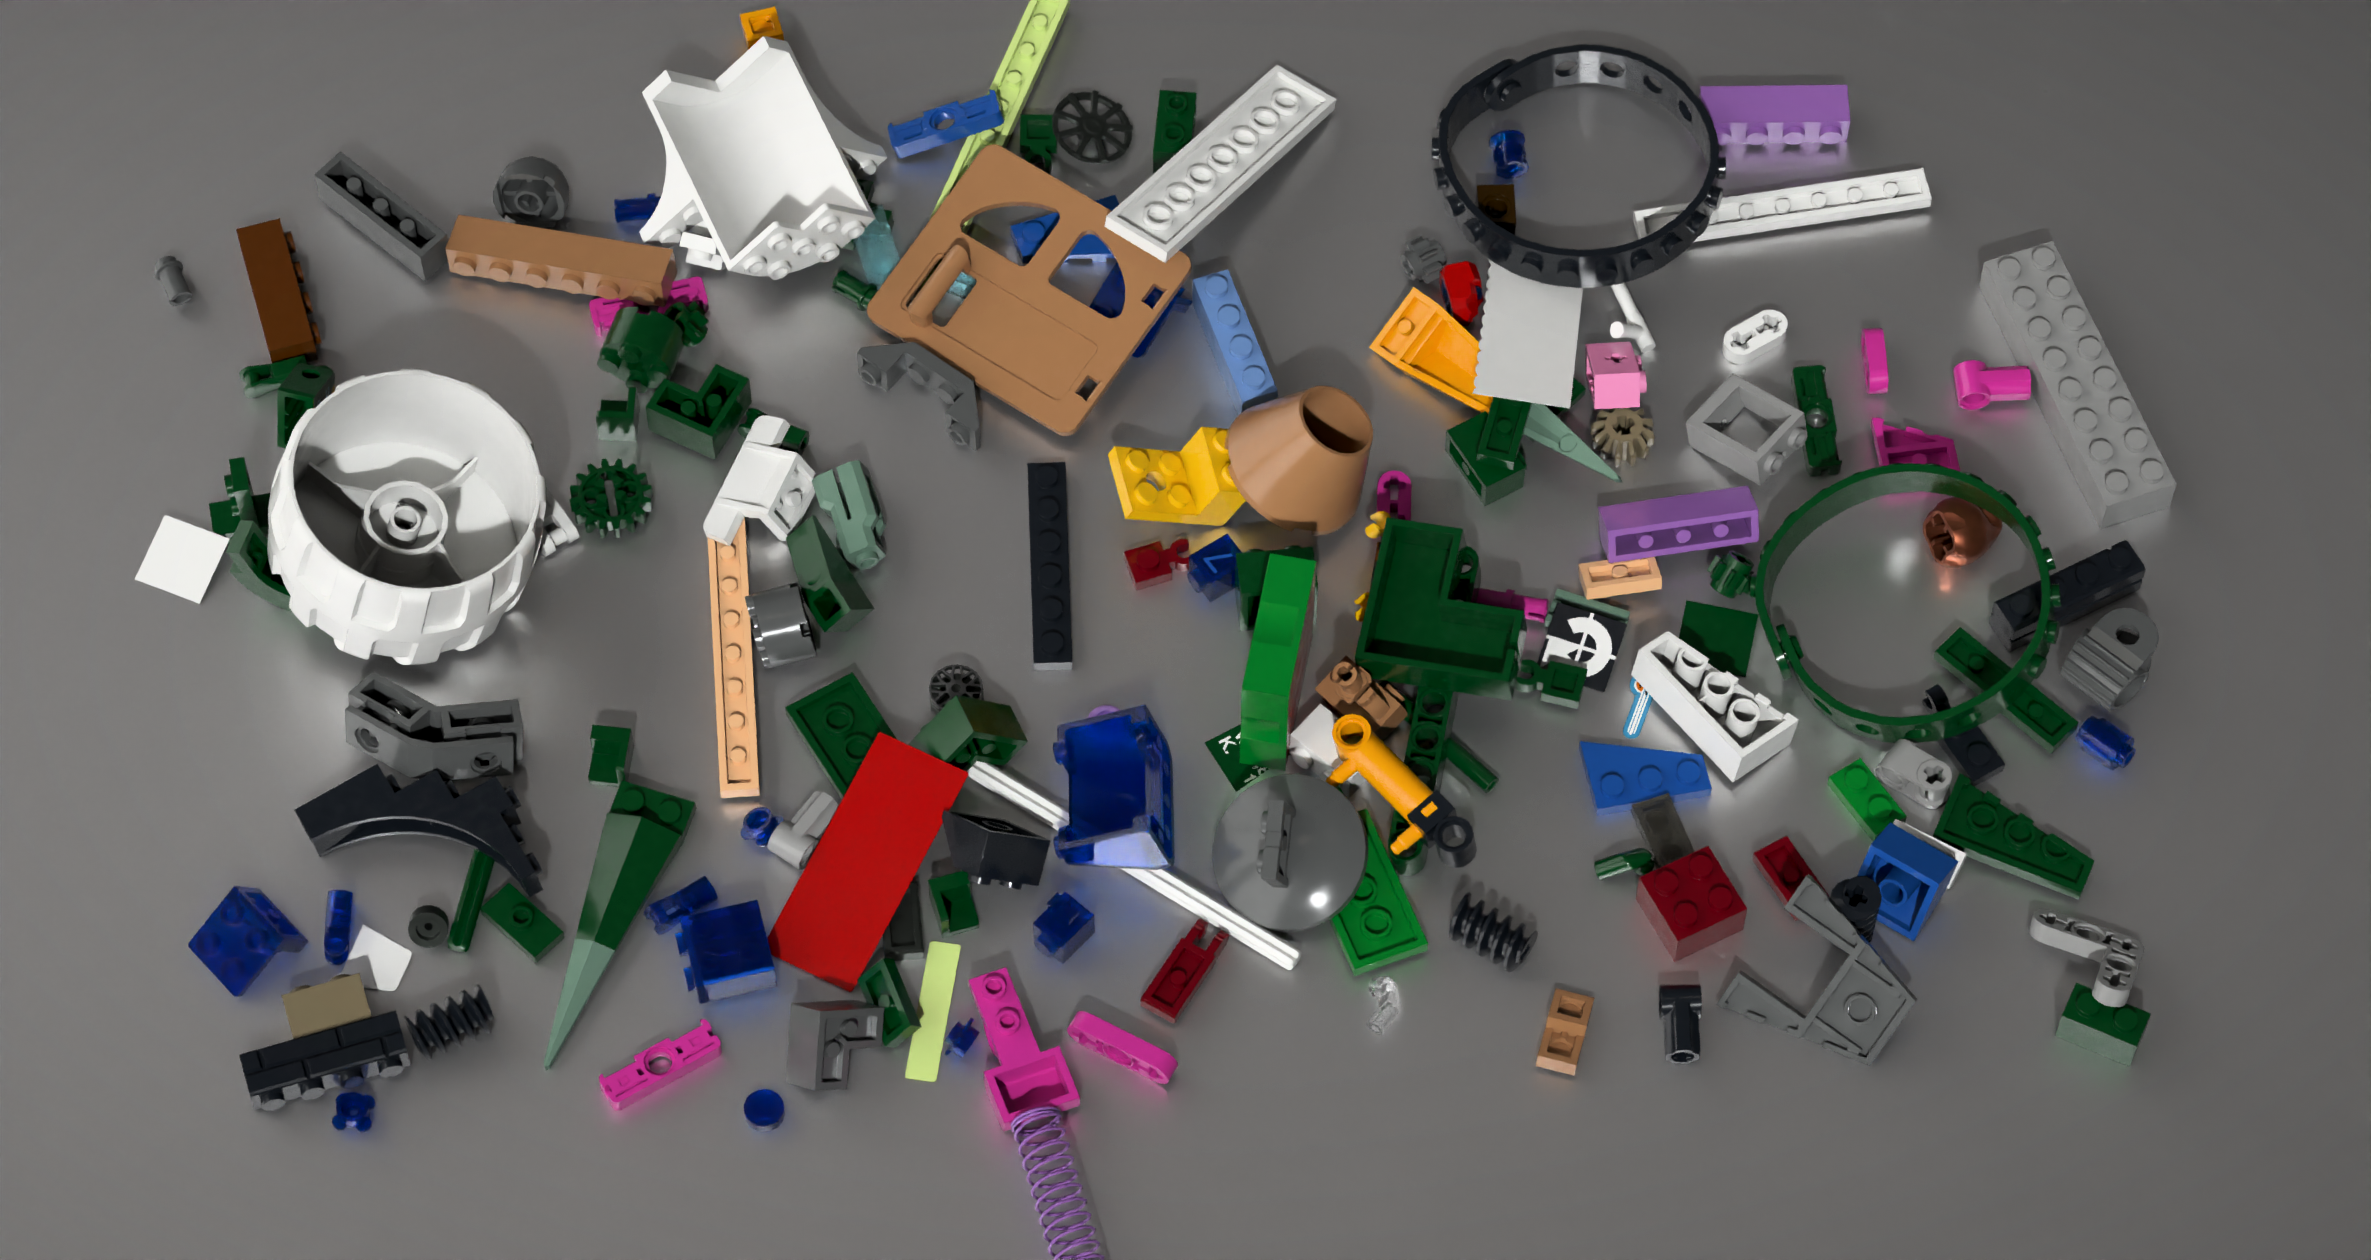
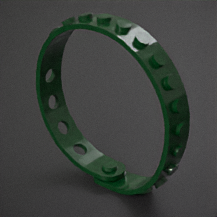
M1894 463L1854 473L1830 487L1822 489L1797 510L1790 513L1772 539L1765 543L1760 554L1757 575H1752L1750 583V597H1754L1756 600L1763 629L1784 681L1793 678L1787 664L1790 663L1802 691L1811 703L1836 725L1856 735L1887 743H1895L1898 739H1906L1913 743L1938 741L1959 735L1990 720L2010 706L2022 695L2034 679L2040 677L2047 664L2046 657L2050 645L2057 642L2060 622L2055 621V607H2061L2060 585L2051 584L2049 571L2056 569L2049 547L2041 548L2038 536L2041 535L2039 527L2030 515L2024 517L2016 507V501L2005 491H1997L1972 473H1962L1938 464ZM1910 491L1931 492L1957 497L1978 505L1995 515L2018 535L2029 550L2041 578L2042 590L2041 612L2031 643L2016 665L1996 684L1978 696L1944 711L1930 715L1887 717L1853 709L1837 701L1817 685L1803 668L1800 660L1804 655L1796 635H1788L1784 623L1776 626L1780 641H1778L1771 622L1770 604L1773 586L1783 565L1796 547L1815 529L1842 511L1859 503L1887 494Z

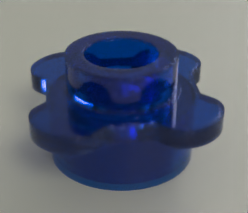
M758 807L751 810L745 816L740 834L744 840L751 839L759 847H765L768 845V841L776 827L785 819L781 815L774 816L770 809L766 807Z
M970 1018L965 1025H962L960 1022L955 1024L944 1040L950 1045L944 1055L948 1056L952 1051L960 1058L964 1056L980 1033L971 1026L974 1021L973 1018Z
M357 1092L340 1094L336 1098L337 1115L332 1119L334 1128L339 1131L352 1128L357 1129L361 1133L370 1130L372 1127L370 1114L371 1110L376 1106L374 1098L370 1095L363 1096ZM352 1110L358 1111L356 1115L350 1114Z

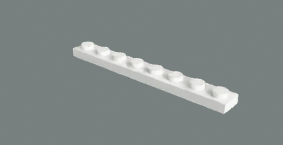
M1923 168L1722 198L1718 210H1713L1706 230L1694 242L1930 207L1932 197ZM1690 203L1634 211L1633 221L1638 239L1644 238L1664 227L1680 215Z

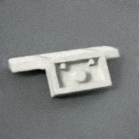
M762 415L754 421L704 520L703 529L708 538L730 546L744 517L760 518L780 541H786V537L799 527L815 495L812 480L817 474L798 453L779 449L790 427L785 419Z

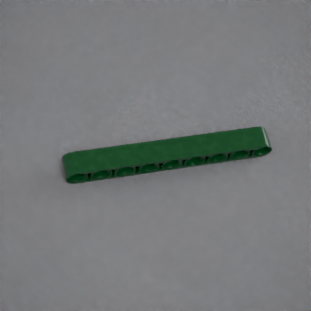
M1466 546L1467 550L1463 565H1468L1472 568L1467 572L1461 573L1455 600L1477 603L1481 584L1479 557L1473 548ZM1419 686L1404 763L1417 776L1429 777L1430 780L1425 784L1433 792L1437 790L1440 793L1459 692ZM1433 705H1441L1444 707V709L1438 713H1429L1426 711L1430 706ZM1427 740H1433L1437 742V744L1430 749H1423L1419 747L1422 742ZM1394 809L1388 839L1390 860L1395 871L1399 874L1412 876L1424 868L1429 848L1419 839L1411 846V848L1416 849V852L1409 857H1402L1392 852L1390 849L1391 844L1410 827L1409 822Z

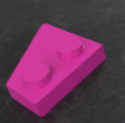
M1872 418L1871 431L1879 467L1894 463L1938 464L1960 471L1953 439L1936 434L1928 435L1922 430L1909 426L1906 427V430L1884 425V419Z

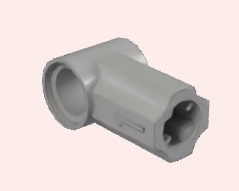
M815 791L791 821L784 820L776 827L768 841V850L797 869H805L839 806L838 803L824 791Z

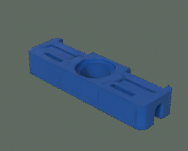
M989 90V95L962 104L955 101L923 112V117L897 126H893L890 123L888 125L889 137L897 157L905 158L1002 125L1004 123V116L1001 111V103L995 91ZM946 119L955 120L947 129L937 128Z

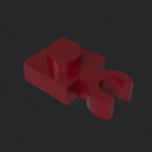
M1188 539L1176 540L1169 549L1163 550L1160 541L1124 551V561L1136 591L1172 580L1173 569L1183 572L1192 570L1195 567L1194 555L1187 558L1178 556L1179 553L1189 550Z

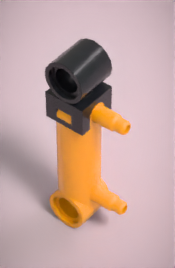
M1349 714L1339 718L1333 726L1332 735L1337 755L1343 763L1332 771V774L1326 778L1325 782L1337 787L1358 771L1409 822L1410 827L1400 834L1397 840L1390 846L1394 854L1399 855L1420 839L1429 849L1436 844L1439 858L1449 867L1459 868L1471 863L1475 858L1477 848L1473 828L1470 823L1464 818L1458 817L1456 809L1437 790L1433 792L1371 730L1370 724L1364 717ZM1357 735L1362 737L1356 744L1345 742L1351 736ZM1455 837L1464 839V842L1459 846L1452 847L1446 844Z

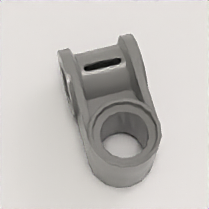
M1898 739L1875 769L1878 779L1883 784L1903 793L1925 808L1937 809L1943 807L1950 797L1949 786L1952 782L1950 767L1945 762L1921 750L1909 740Z

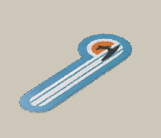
M1633 677L1630 681V689L1636 696L1623 728V735L1628 739H1634L1639 736L1653 699Z

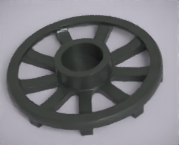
M1094 90L1092 93L1079 92L1068 94L1054 110L1052 128L1058 143L1068 154L1086 163L1106 164L1119 159L1128 150L1132 139L1133 125L1130 124L1127 115L1122 110L1123 106L1119 102L1116 104L1109 98L1098 94L1099 91ZM1079 100H1091L1090 113L1084 109ZM1098 102L1110 108L1103 115H1098L1097 113ZM1068 104H1071L1079 113L1080 117L1064 112L1062 110ZM1116 114L1122 124L1107 123L1106 120ZM1058 119L1075 123L1077 126L1059 132ZM1108 131L1124 132V142H1120L1109 134ZM1077 135L1081 143L1076 152L1065 143V138ZM1104 139L1109 142L1118 152L1107 157L1102 140ZM1087 144L1096 146L1098 159L1082 155Z

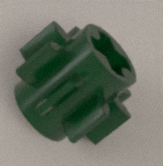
M693 301L688 307L683 302H677L665 311L664 315L673 320L683 331L681 339L682 342L685 341L686 347H694L705 338L708 331L706 324L709 320L704 316L706 312L696 302Z
M1729 551L1727 556L1725 554L1722 557L1716 555L1707 571L1712 573L1710 576L1712 578L1710 582L1711 587L1728 598H1735L1737 593L1741 595L1742 592L1749 594L1751 578L1754 573L1752 571L1754 567L1753 562L1736 551Z

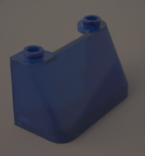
M1137 706L1057 725V742L1053 743V753L1057 764L1063 765L1069 774V825L1060 827L1058 836H1054L1053 843L1057 857L1064 859L1067 865L1147 870H1161L1173 867L1175 855L1172 756L1168 742L1147 706Z

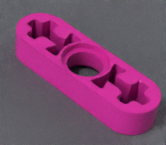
M1078 1011L1067 1028V1033L1077 1043L1154 1082L1167 1084L1178 1067L1175 1058L1166 1051L1088 1012Z

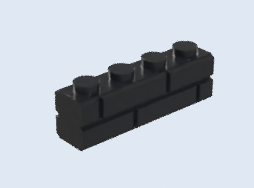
M2121 541L2111 546L2110 550L2100 551L2050 575L2051 584L2060 585L2061 607H2055V621L2060 622V627L2140 589L2146 569L2128 541ZM2041 580L1997 600L1993 604V613H1991L1989 623L2009 652L2030 642L2034 636L2041 612Z
M396 1010L239 1055L254 1110L262 1108L265 1111L277 1110L283 1107L286 1101L299 1097L305 1100L316 1099L322 1096L325 1090L334 1087L354 1088L361 1085L364 1079L373 1076L393 1077L400 1074L405 1067L411 1066Z

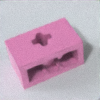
M1631 342L1586 344V381L1594 409L1640 407V393H1646L1647 390L1646 372L1642 370L1641 356L1634 354Z

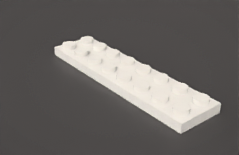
M1274 66L1106 216L1105 227L1166 263L1333 112L1337 99L1281 66Z

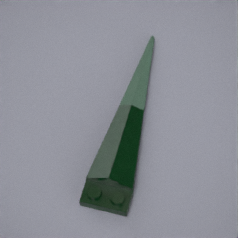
M623 780L621 781L610 812H607L543 1063L546 1071L552 1067L615 952L684 843L697 809L695 802Z

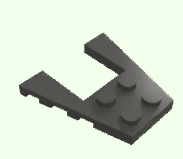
M1808 874L1784 909L1849 954L1839 971L1807 1016L1742 970L1736 975L1716 1005L1744 1014L1747 1018L1762 1024L1767 1023L1787 1031L1786 1033L1795 1037H1802L1823 1045V1048L1870 1066L1915 1004L1917 998L1815 879Z

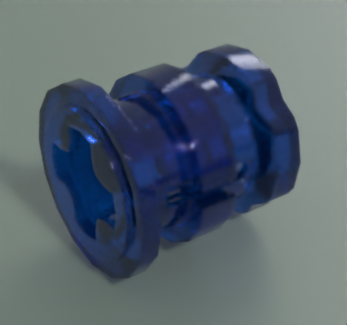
M1505 130L1494 134L1489 140V147L1493 151L1494 162L1497 164L1495 167L1497 176L1503 179L1518 178L1529 169L1528 161L1525 159L1526 151L1523 146L1525 137L1522 132Z

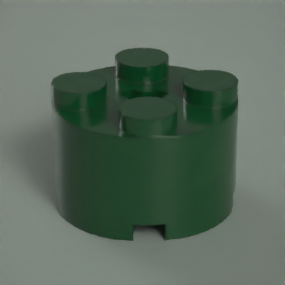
M625 307L617 311L601 347L597 365L601 370L611 373L626 382L628 389L629 387H637L638 393H646L648 388H658L664 378L671 379L685 345V341L682 342L681 339L683 331L673 320L659 312L651 310L649 315L637 313L639 307Z

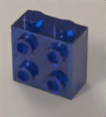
M758 900L679 917L682 932L675 934L679 956L688 957L690 967L683 969L688 992L696 990L699 1004L777 987L775 967Z

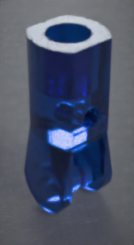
M702 876L679 891L650 904L645 909L644 916L646 919L653 920L656 925L654 930L658 935H662L687 917L718 900V897L706 876ZM674 907L676 911L668 915L666 911Z
M347 890L328 891L324 954L327 962L332 965H341L347 960L349 954L353 892Z

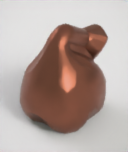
M1951 497L1939 502L1927 515L1923 523V534L1937 563L1946 568H1959L1969 565L1983 556L1999 536L2003 524L1999 518L1982 507L1957 497Z

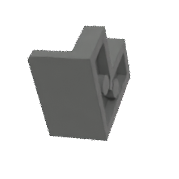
M859 1000L791 1003L787 1083L813 1091L847 1089L850 1049L882 1047L884 1007Z

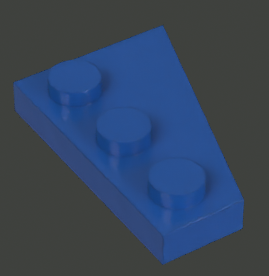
M1116 195L1095 200L1111 211L1119 205ZM1055 212L1010 226L1011 237L1023 264L1030 262L1060 220L1058 213ZM1088 234L1080 239L1063 263H1068L1070 259L1092 258V262H1106V258H1114V256L1097 236Z
M1579 742V751L1596 816L1711 796L1712 787L1704 758L1701 754Z

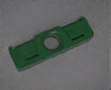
M1823 365L1795 367L1791 376L1795 408L1805 413V421L1812 414H1819L1827 421L1822 427H1813L1806 421L1808 437L1802 449L1806 472L1811 477L1820 476L1821 471H1827L1828 475H1837L1840 473L1842 460H1839L1835 439L1837 427L1831 398L1828 399L1825 383L1826 368Z

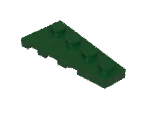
M1959 773L1933 837L1968 854L1967 857L2079 900L2092 870L2094 860L2053 833L2048 835L2033 825L2034 821L2022 813L2017 815L2000 804L2001 799L1989 791L1986 793L1971 785L1969 778Z

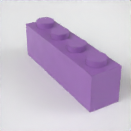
M1847 85L1700 86L1699 99L1713 122L1719 145L1728 143H1749L1751 145L1787 143L1795 145L1801 142H1822L1824 144L1847 142L1850 127Z
M1748 486L1598 507L1599 539L1609 563L1759 542V511Z

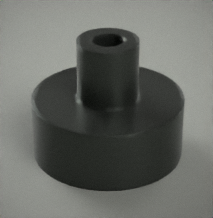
M425 905L417 908L409 919L408 933L411 940L425 948H432L442 944L448 935V916L442 909L436 906Z

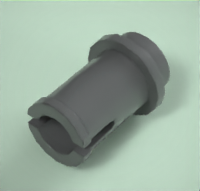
M167 256L155 263L154 276L156 279L161 280L170 305L180 306L191 300L192 293L183 277L182 263L173 256Z

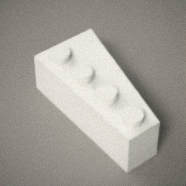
M1667 631L1639 649L1631 675L1732 782H1735L1790 745L1799 719L1788 712L1785 715L1770 706L1771 700L1760 693L1754 695L1738 684L1739 679L1728 671L1725 673L1720 672L1708 664L1709 658Z

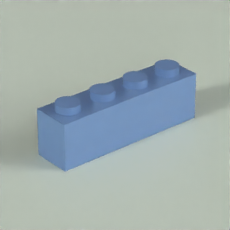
M1228 269L1192 279V304L1237 415L1239 416L1243 411L1252 406L1277 399V387Z

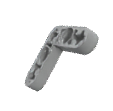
M2036 910L2029 926L2030 936L2043 944L2101 963L2092 989V996L2099 1003L2106 1006H2124L2127 1003L2144 953L2143 944L2130 936L2053 910Z

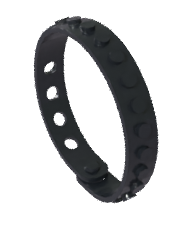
M1579 44L1552 48L1533 54L1519 62L1514 59H1506L1497 63L1467 82L1454 94L1447 107L1439 115L1437 121L1439 138L1432 137V160H1439V168L1433 169L1437 190L1443 191L1445 209L1448 215L1454 218L1466 239L1488 259L1509 272L1554 286L1595 288L1617 285L1646 276L1664 267L1689 248L1698 236H1701L1706 230L1713 210H1718L1722 201L1723 188L1718 187V179H1726V157H1719V143L1713 122L1701 100L1688 85L1671 70L1646 56L1629 50L1603 45ZM1572 61L1576 63L1574 67L1568 70L1556 69L1563 62ZM1603 63H1616L1623 70H1609L1603 65ZM1649 76L1654 77L1661 84L1662 88L1654 85ZM1577 83H1599L1625 88L1642 94L1665 107L1676 116L1699 145L1707 164L1708 174L1701 190L1689 206L1674 220L1644 238L1628 244L1601 249L1577 250L1556 248L1525 240L1510 233L1486 217L1472 202L1458 181L1449 157L1451 148L1459 133L1469 122L1490 108L1493 111H1503L1537 92L1556 86Z

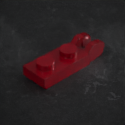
M1201 918L1197 920L1185 939H1180L1141 997L1140 1006L1175 1024L1215 965L1216 959L1224 950L1230 935L1220 930L1208 948L1204 950L1197 945L1207 932L1208 922Z

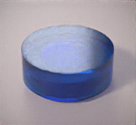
M760 1089L751 1093L744 1103L746 1122L751 1128L761 1132L776 1129L782 1123L785 1116L784 1103L780 1095L769 1089Z

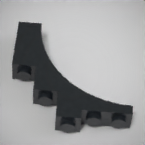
M376 764L294 810L320 857L346 845L379 836L397 834L435 836L462 843L492 858L519 882L529 898L543 890L537 877L543 873L541 866L532 852L525 855L520 847L525 844L517 828V825L521 824L516 809L521 806L520 801L512 787L503 788L496 776L460 795L452 780L450 779L444 783L437 770L401 789L393 774L391 773L385 777L379 765Z

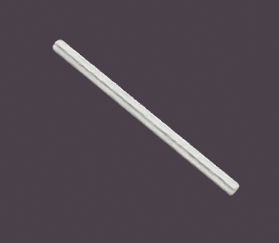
M977 761L968 770V775L971 779L1285 969L1292 970L1298 963L1301 951L1295 946L1250 921L1237 911L995 765Z

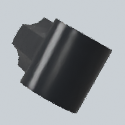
M1700 985L1659 986L1660 1021H1663L1665 1060L1671 1061L1674 1064H1689L1700 1059L1699 1020H1701L1702 1011Z

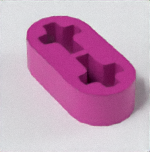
M1864 328L1861 332V353L1867 394H1885L1888 391V366L1883 329Z
M1393 470L1381 475L1377 484L1376 512L1385 511L1389 515L1390 513H1397V519L1411 521L1412 485L1411 480L1406 474ZM1390 485H1398V500H1390Z

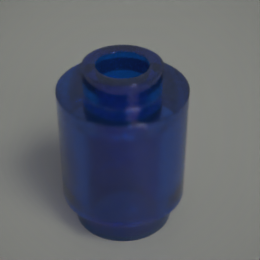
M2089 717L2083 723L2075 738V741L2081 744L2082 751L2110 770H2115L2119 766L2125 768L2136 752V749L2133 748L2134 738L2105 718Z

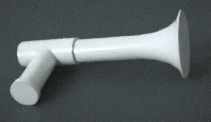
M1626 284L1610 285L1625 314L1627 324L1614 322L1610 327L1612 337L1635 339L1642 353L1654 349L1656 343L1642 314L1638 311Z

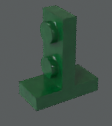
M245 458L229 459L231 474L224 475L227 496L230 500L209 503L213 533L230 539L234 535L240 520L254 521L262 533L267 535L269 529L268 507L270 493L254 495Z

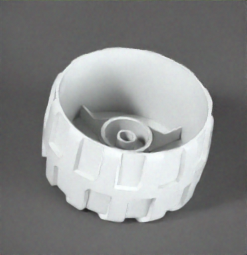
M401 368L400 371L379 373L367 377L360 375L338 385L335 392L325 398L316 408L308 409L294 427L276 470L269 498L267 546L269 566L272 574L281 575L283 583L290 594L289 608L306 627L315 624L332 636L336 647L341 651L366 660L372 654L390 656L402 665L433 663L438 660L442 652L451 649L458 651L469 650L486 640L495 632L503 613L509 611L517 604L532 573L541 544L547 499L546 480L539 473L537 460L533 452L534 443L520 421H515L505 409L490 398L491 395L469 382L463 383L423 369Z

